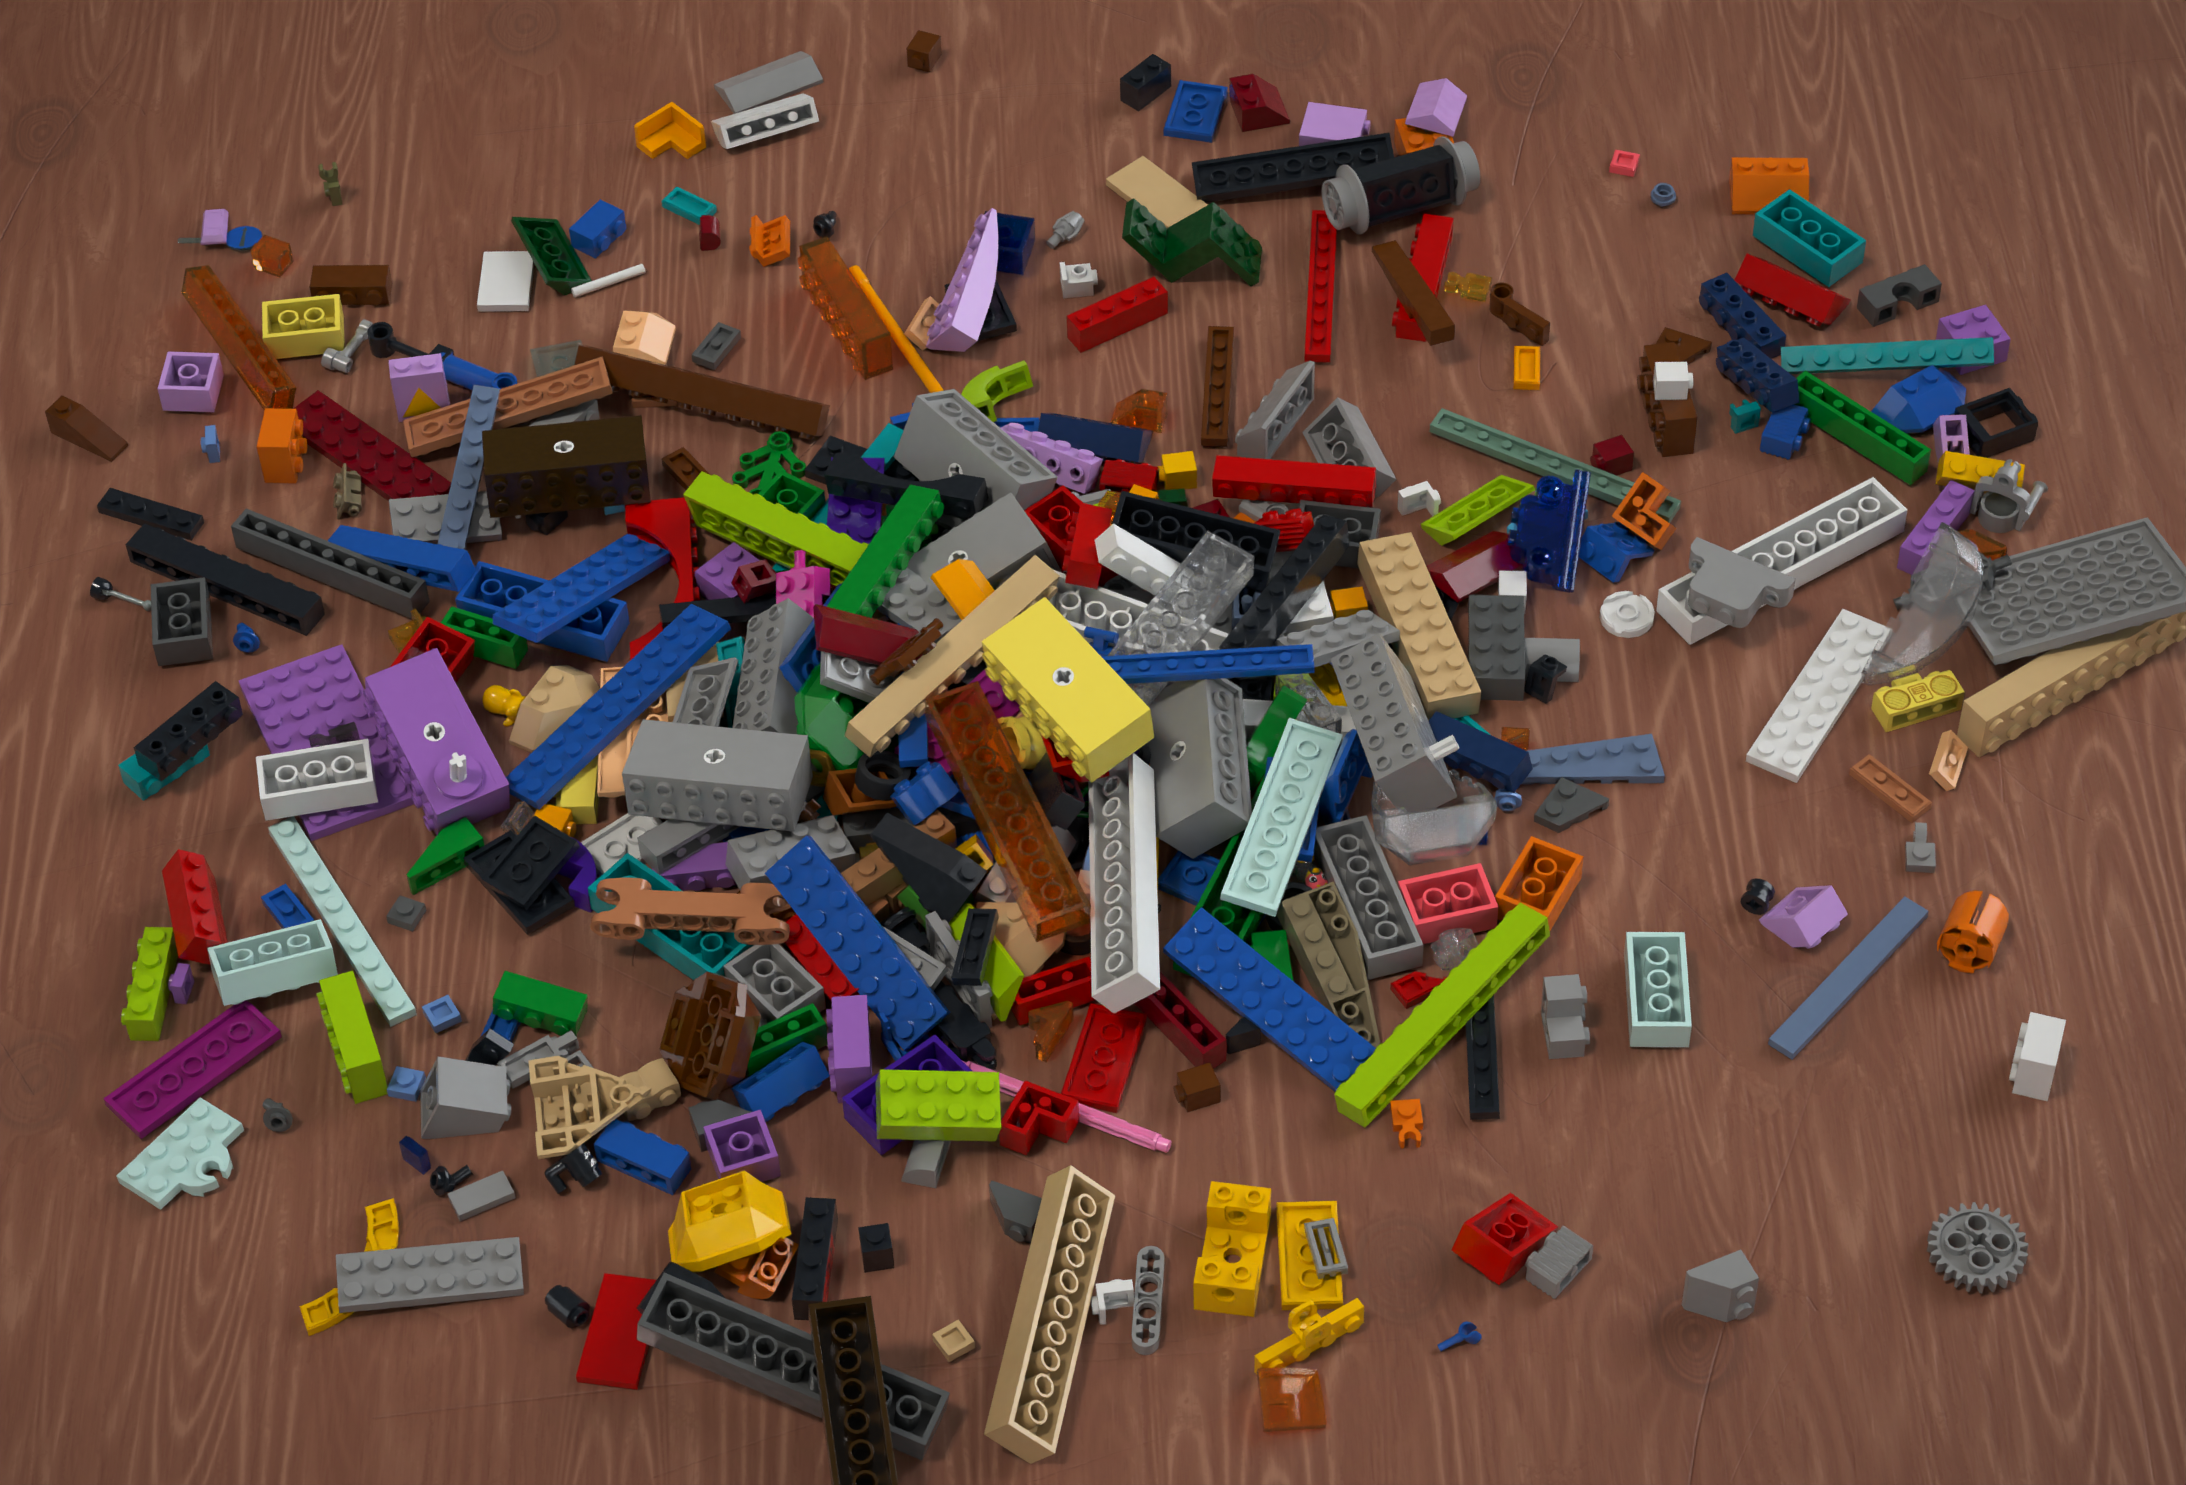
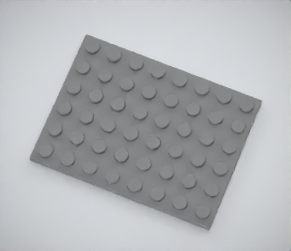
M2147 517L2009 556L2012 565L1996 570L1992 590L1987 591L1983 583L1971 590H1965L1949 597L1994 665L2006 664L2011 660L2034 656L2043 651L2059 649L2068 644L2088 641L2093 637L2112 634L2121 629L2141 626L2146 622L2169 618L2172 615L2185 612L2186 567Z

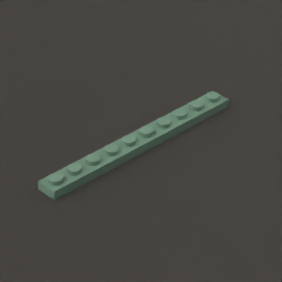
M1443 408L1430 424V432L1551 480L1557 478L1564 485L1618 506L1634 485L1632 481ZM1667 496L1656 514L1671 523L1680 509L1681 500Z

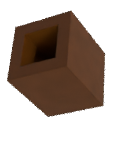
M918 30L906 48L908 67L931 72L942 55L941 36Z
M1211 1063L1177 1072V1085L1173 1086L1174 1094L1178 1103L1183 1102L1187 1113L1221 1102V1085Z

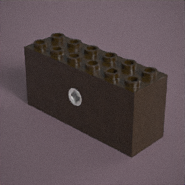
M642 415L482 431L484 476L490 518L507 516L521 518V515L651 502Z

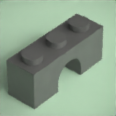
M1924 264L1859 289L1857 309L1875 327L1895 319L1898 301H1907L1916 310L1939 302L1942 283Z

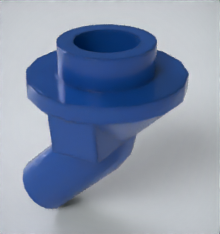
M239 623L237 625L238 632L233 637L234 645L243 652L257 651L260 646L259 638L248 625Z

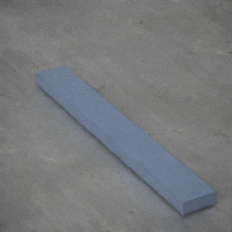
M1904 896L1769 1038L1768 1045L1793 1060L1928 917L1929 911Z

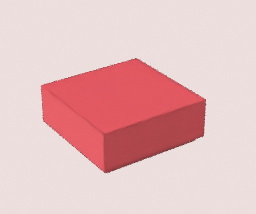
M1615 149L1609 172L1634 177L1640 154Z

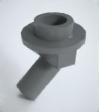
M270 1098L265 1099L262 1105L266 1109L263 1115L265 1126L276 1132L289 1129L293 1122L291 1112L283 1107V1103H277Z

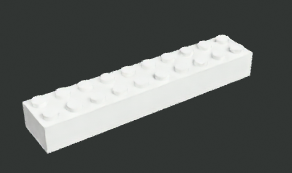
M1872 477L1736 548L1732 552L1796 578L1795 590L1904 532L1907 509ZM1693 572L1659 589L1656 610L1689 645L1728 625L1705 614L1698 613L1688 605L1690 582L1695 576Z
M1134 753L1110 769L1108 777L1096 779L1092 783L1088 781L1092 997L1112 1013H1116L1160 990L1154 769Z

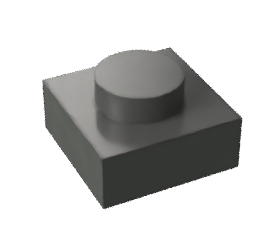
M400 895L386 916L387 922L413 932L425 914L426 906L424 903Z

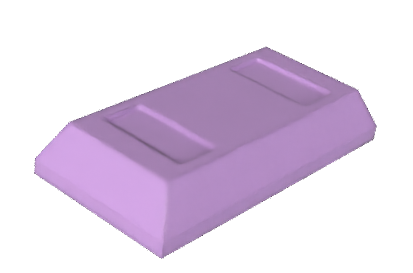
M214 209L204 211L201 245L226 243L229 217L227 210Z

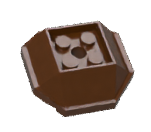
M706 972L696 978L688 987L684 986L674 993L659 1049L663 1058L668 1060L669 1069L681 1088L705 1098L716 1100L720 1092L744 1079L761 1019L759 1011L747 993V985L716 973Z

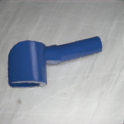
M1466 1321L1460 1325L1455 1336L1437 1346L1441 1352L1464 1340L1469 1344H1476L1481 1340L1482 1335L1477 1331H1473L1477 1329V1326Z

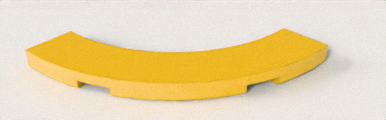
M394 1198L366 1206L368 1227L367 1243L364 1252L397 1249L399 1220ZM333 1288L322 1297L299 1306L308 1336L324 1331L354 1313H339L338 1288Z

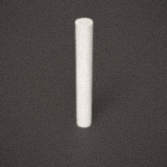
M639 264L571 288L573 297L576 298L646 273L644 265Z

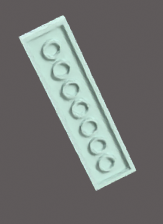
M1292 718L1288 719L1222 889L1220 900L1276 917L1322 795L1326 778L1341 744L1343 734Z

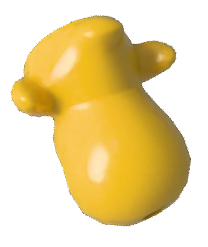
M492 685L485 690L482 702L487 711L506 715L507 719L503 722V725L508 727L515 723L520 704L526 696H522L516 689L508 690L499 685Z

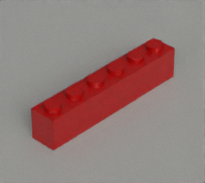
M1424 214L1422 222L1416 225L1415 238H1417V241H1412L1410 256L1413 257L1409 258V260L1437 298L1453 238L1454 218ZM1397 298L1396 308L1399 311H1394L1392 318V327H1396V338L1426 342V338L1416 320L1409 318L1399 298Z
M1216 455L1212 476L1213 497L1300 504V500L1373 508L1376 491V467Z

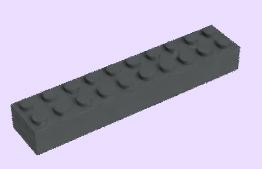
M663 1273L638 1322V1341L822 1418L811 1334L667 1273ZM881 1364L893 1449L923 1461L947 1409L950 1393Z

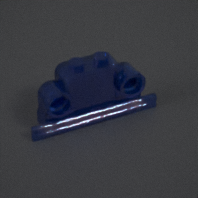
M1575 470L1572 485L1564 484L1554 476L1542 477L1537 482L1534 496L1527 495L1523 497L1519 508L1513 507L1510 523H1514V529L1509 531L1507 545L1511 546V558L1515 562L1523 564L1522 571H1526L1527 579L1551 585L1559 591L1574 592L1591 476L1590 472Z

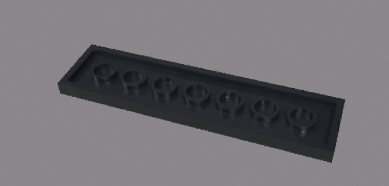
M1390 133L1197 161L1192 162L1197 200L1207 203L1323 185L1324 181L1336 178L1337 169L1341 165H1348L1354 170L1394 158Z

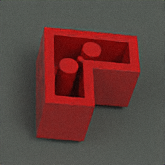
M1025 1080L1001 1120L999 1132L1000 1146L1027 1156L1039 1134L1067 1144L1079 1123V1101Z

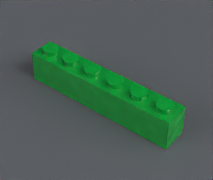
M1804 371L1796 378L1798 380L1799 403L1794 405L1808 408L1807 418L1811 419V423L1909 485H1912L1927 472L1931 453L1930 448L1809 372Z

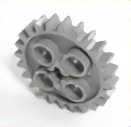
M1975 1202L1972 1203L1971 1209H1967L1963 1203H1960L1958 1212L1954 1208L1949 1207L1948 1214L1940 1213L1938 1222L1933 1221L1931 1231H1929L1927 1239V1252L1931 1253L1929 1262L1936 1263L1935 1272L1945 1271L1944 1281L1954 1278V1287L1957 1288L1961 1283L1966 1284L1967 1292L1971 1290L1972 1286H1977L1979 1293L1983 1292L1984 1286H1988L1992 1292H1995L1997 1283L2005 1289L2008 1280L2015 1282L2017 1274H2022L2024 1264L2027 1261L2028 1243L2024 1242L2026 1234L2018 1232L2020 1224H2010V1214L2004 1217L1999 1216L2000 1208L1990 1212L1988 1204H1985L1981 1210L1978 1209Z

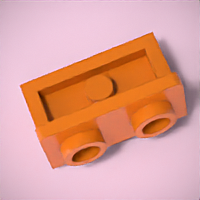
M757 215L751 217V227L749 229L751 245L749 250L752 257L758 259L763 267L790 257V220L787 216H781L764 224Z

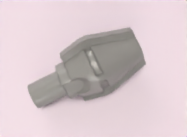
M1074 211L1059 218L1053 226V235L1046 241L1047 245L1054 249L1060 242L1070 241L1075 238L1085 219Z

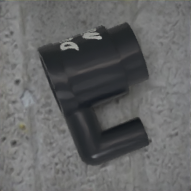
M583 1143L547 1168L544 1174L557 1194L567 1188L559 1176L566 1169L582 1187L594 1181L602 1172L597 1167L599 1164Z

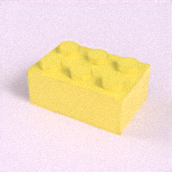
M333 294L262 302V335L267 360L324 354L329 347L343 351L345 348L344 314L340 295Z

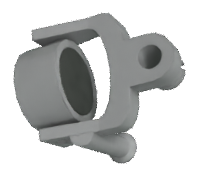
M2012 459L2005 461L2004 466L1998 469L1994 478L1983 476L1976 484L1970 513L1975 514L1979 508V523L1990 532L2006 533L2014 528L2020 531L2025 521L2029 519L2042 494L2048 491L2047 485L2042 481H2035L2033 483L2034 488L2030 494L2023 488L2018 487L2017 474L2020 472L2021 466L2017 461L2011 466Z

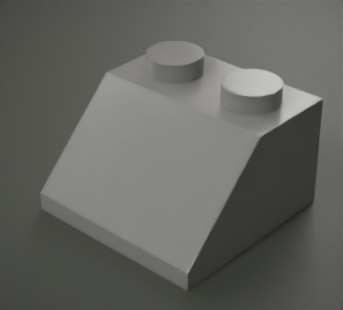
M1738 1250L1686 1271L1682 1306L1684 1310L1726 1323L1734 1319H1744L1754 1312L1759 1277L1742 1250Z

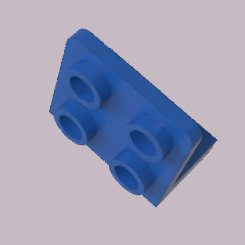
M1620 522L1587 526L1574 554L1615 583L1620 581L1631 559L1652 556L1655 550L1649 546L1648 541L1632 534L1628 527Z

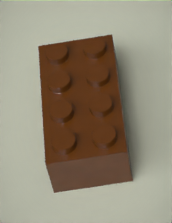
M1675 342L1644 345L1643 356L1639 357L1641 375L1637 376V385L1639 391L1643 390L1644 393L1642 397L1643 407L1649 410L1648 423L1650 428H1654L1655 447L1660 448L1662 457L1693 454L1698 417L1690 390L1688 389L1687 399L1655 400L1653 377L1655 362H1681Z

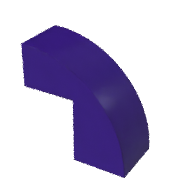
M578 841L580 847L557 874L574 880L568 888L570 896L574 899L575 907L591 913L593 910L590 905L588 887L598 877L591 853Z

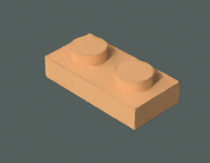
M931 296L924 300L904 333L922 351L927 348L926 344L929 338L927 332L935 321L934 312L939 305Z
M1952 730L1942 733L1929 772L1945 791L1955 789L1968 747Z

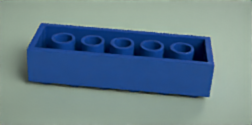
M478 561L475 566L476 571L455 598L456 606L459 609L493 619V614L550 580ZM610 597L537 643L607 662L630 624L627 602Z

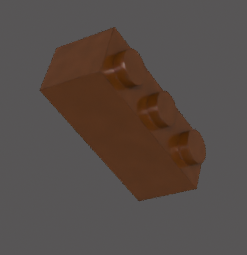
M313 265L309 288L311 297L339 294L341 305H389L393 283L389 265Z

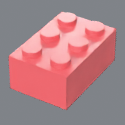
M1481 863L1398 881V888L1423 944L1486 931L1497 926L1498 904Z

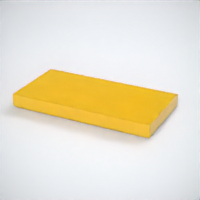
M1337 1201L1276 1202L1282 1311L1293 1310L1308 1300L1314 1301L1317 1305V1310L1338 1309L1342 1307L1341 1272H1336V1276L1333 1277L1326 1274L1324 1278L1318 1279L1304 1231V1223L1334 1218L1339 1234ZM1323 1227L1333 1263L1338 1264L1329 1228ZM1313 1229L1322 1265L1327 1266L1317 1230Z

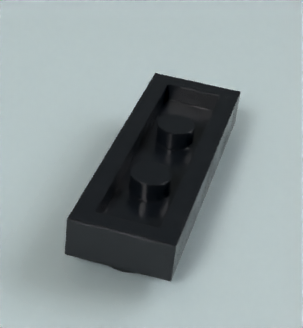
M968 909L951 977L954 985L982 986L999 919L997 909Z

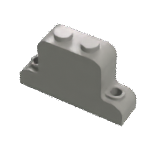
M1698 537L1691 544L1689 569L1695 573V576L1690 582L1688 605L1698 613L1705 614L1724 624L1743 628L1749 624L1761 605L1768 604L1781 608L1788 605L1792 599L1796 578Z

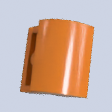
M779 1238L773 1245L763 1251L719 1265L714 1272L738 1285V1293L755 1299H767L774 1294L799 1244L788 1238Z

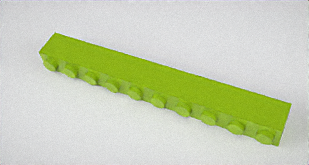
M1521 902L1513 910L1508 911L1503 920L1487 933L1485 939L1476 948L1470 950L1458 967H1454L1439 986L1433 988L1429 997L1421 1005L1413 1009L1411 1015L1394 1029L1392 1035L1384 1043L1376 1047L1374 1053L1356 1068L1355 1073L1346 1082L1339 1085L1334 1093L1338 1112L1366 1128L1550 936L1548 918Z

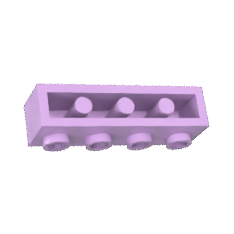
M1009 423L1001 427L1005 433L1058 477L1056 480L1057 484L1083 494L1096 488L1103 459L1094 456L1092 451L1072 448L1071 444L1066 441L1051 440L1047 438L1046 434L1036 431L1030 432L1018 423Z

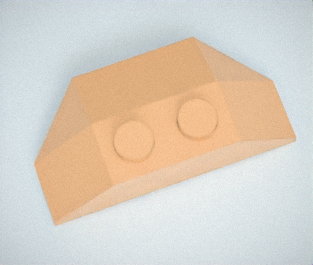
M623 311L613 345V352L666 365L676 327L657 313Z

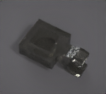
M355 722L328 730L329 736L314 734L309 737L311 747L360 740Z

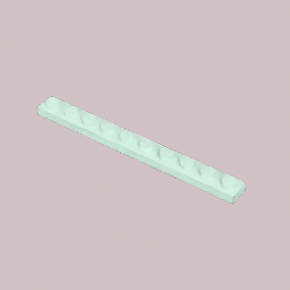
M292 816L268 827L270 836L390 1027L417 1015L413 1003L295 817Z

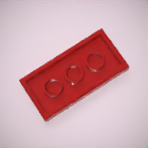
M1090 1003L1061 1094L1078 1100L1080 1104L1118 1113L1145 1029L1147 1014L1123 1009L1112 1013L1103 1005Z
M604 1273L576 1374L577 1382L638 1389L649 1345L637 1340V1325L642 1316L637 1307L655 1283V1279Z

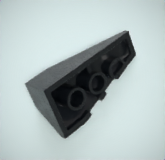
M886 813L870 834L889 862L894 863L903 875L902 879L906 885H910L918 895V901L923 908L930 913L936 911L940 919H945L948 923L987 873L984 868L965 854L889 813Z

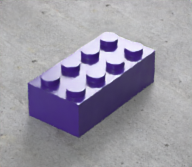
M933 1035L883 1069L972 1071L936 1035ZM876 1074L842 1097L844 1119L880 1155H883L903 1140L877 1139L876 1080L878 1074Z

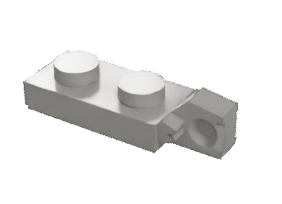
M572 1030L558 1038L556 1036L550 1038L547 1035L500 1060L497 1065L506 1067V1079L510 1080V1086L514 1089L529 1080L528 1060L552 1056L566 1058L580 1048L578 1039Z

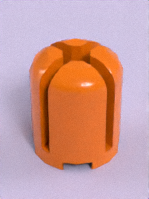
M1972 890L1957 897L1937 940V951L1940 949L1943 956L1950 961L1948 965L1960 972L1974 973L1975 969H1982L1986 966L1989 968L2009 921L2007 908L1998 897L1991 893L1976 925L1983 891ZM1967 945L1970 946L1969 951L1965 950Z

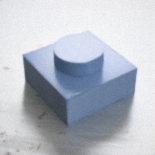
M215 425L205 426V437H201L202 452L208 454L210 463L220 462V442Z
M449 995L422 1006L423 1014L435 1034L462 1022L461 1015Z
M396 1066L387 1088L388 1096L416 1102L426 1079L425 1072Z

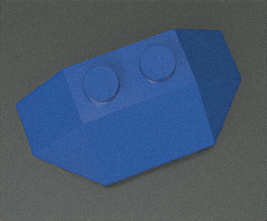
M1931 365L1892 385L1871 412L1904 433L1924 432L1933 427L1934 422L1939 416L1954 415L1955 408L1965 404L1966 387L1949 372Z

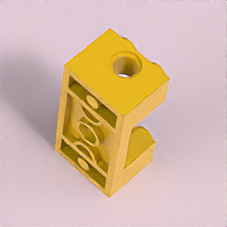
M1211 1181L1207 1201V1228L1202 1257L1197 1259L1193 1282L1194 1310L1255 1316L1271 1218V1188ZM1237 1255L1240 1257V1261L1229 1263L1225 1260V1257Z

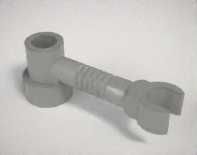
M363 319L355 335L343 351L330 347L327 348L322 356V367L348 373L353 365V360L350 357L360 344L367 340V331L373 322Z

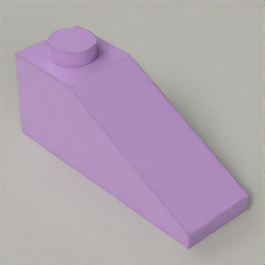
M1966 415L1939 416L1933 424L1935 451L1938 462L1945 451L1969 455Z

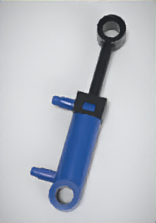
M377 322L368 328L367 334L372 354L378 358L390 357L395 351L409 357L441 353L446 380L459 386L473 390L474 385L502 389L518 384L516 376L512 373L502 372L498 374L456 357L453 349L438 344L430 353H426L399 342L394 336L392 326L387 322Z

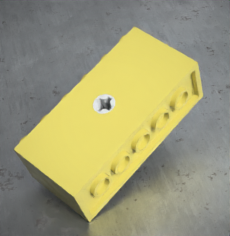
M1046 597L1036 602L982 641L984 651L982 657L986 662L987 668H985L987 676L992 682H999L1006 697L1010 701L1015 700L1020 705L1019 708L1022 714L1028 720L1033 719L1036 722L1037 729L1045 739L1050 738L1055 743V749L1063 758L1067 756L1073 761L1072 767L1080 777L1085 776L1091 783L1154 738L1151 709Z

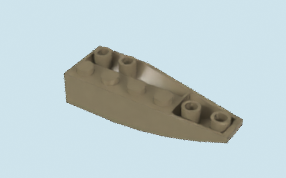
M1334 882L1281 901L1276 915L1283 930H1286V935L1319 1002L1376 1048L1380 1044L1358 932Z

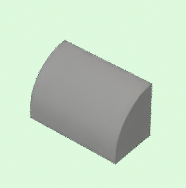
M1524 638L1525 681L1530 665L1546 654L1567 666L1566 672L1558 677L1557 682H1579L1580 639Z
M914 1140L901 1182L936 1188L951 1140Z

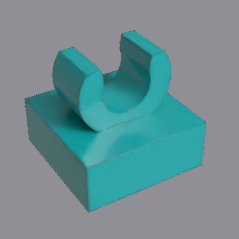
M1745 399L1742 400V406L1735 407L1733 403L1730 404L1729 414L1732 417L1730 427L1735 434L1759 426L1761 413L1759 404L1756 401L1749 403Z

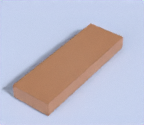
M1870 754L1850 768L1849 775L1909 822L1913 823L1931 809L1932 802Z

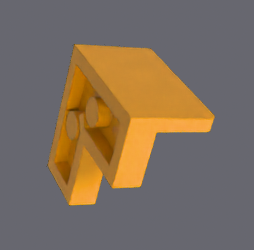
M670 102L634 125L637 148L652 159L671 147L686 159L706 148L704 126L673 102Z

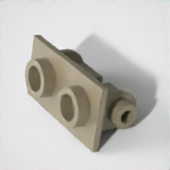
M343 463L340 473L335 474L333 488L337 489L333 501V507L337 508V519H340L342 512L348 513L350 516H357L362 509L361 495H359L361 492V476L357 471H346V463Z

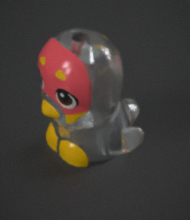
M1314 855L1312 862L1296 861L1291 877H1296L1298 883H1303L1312 889L1328 884L1322 870L1317 867V863L1314 861Z

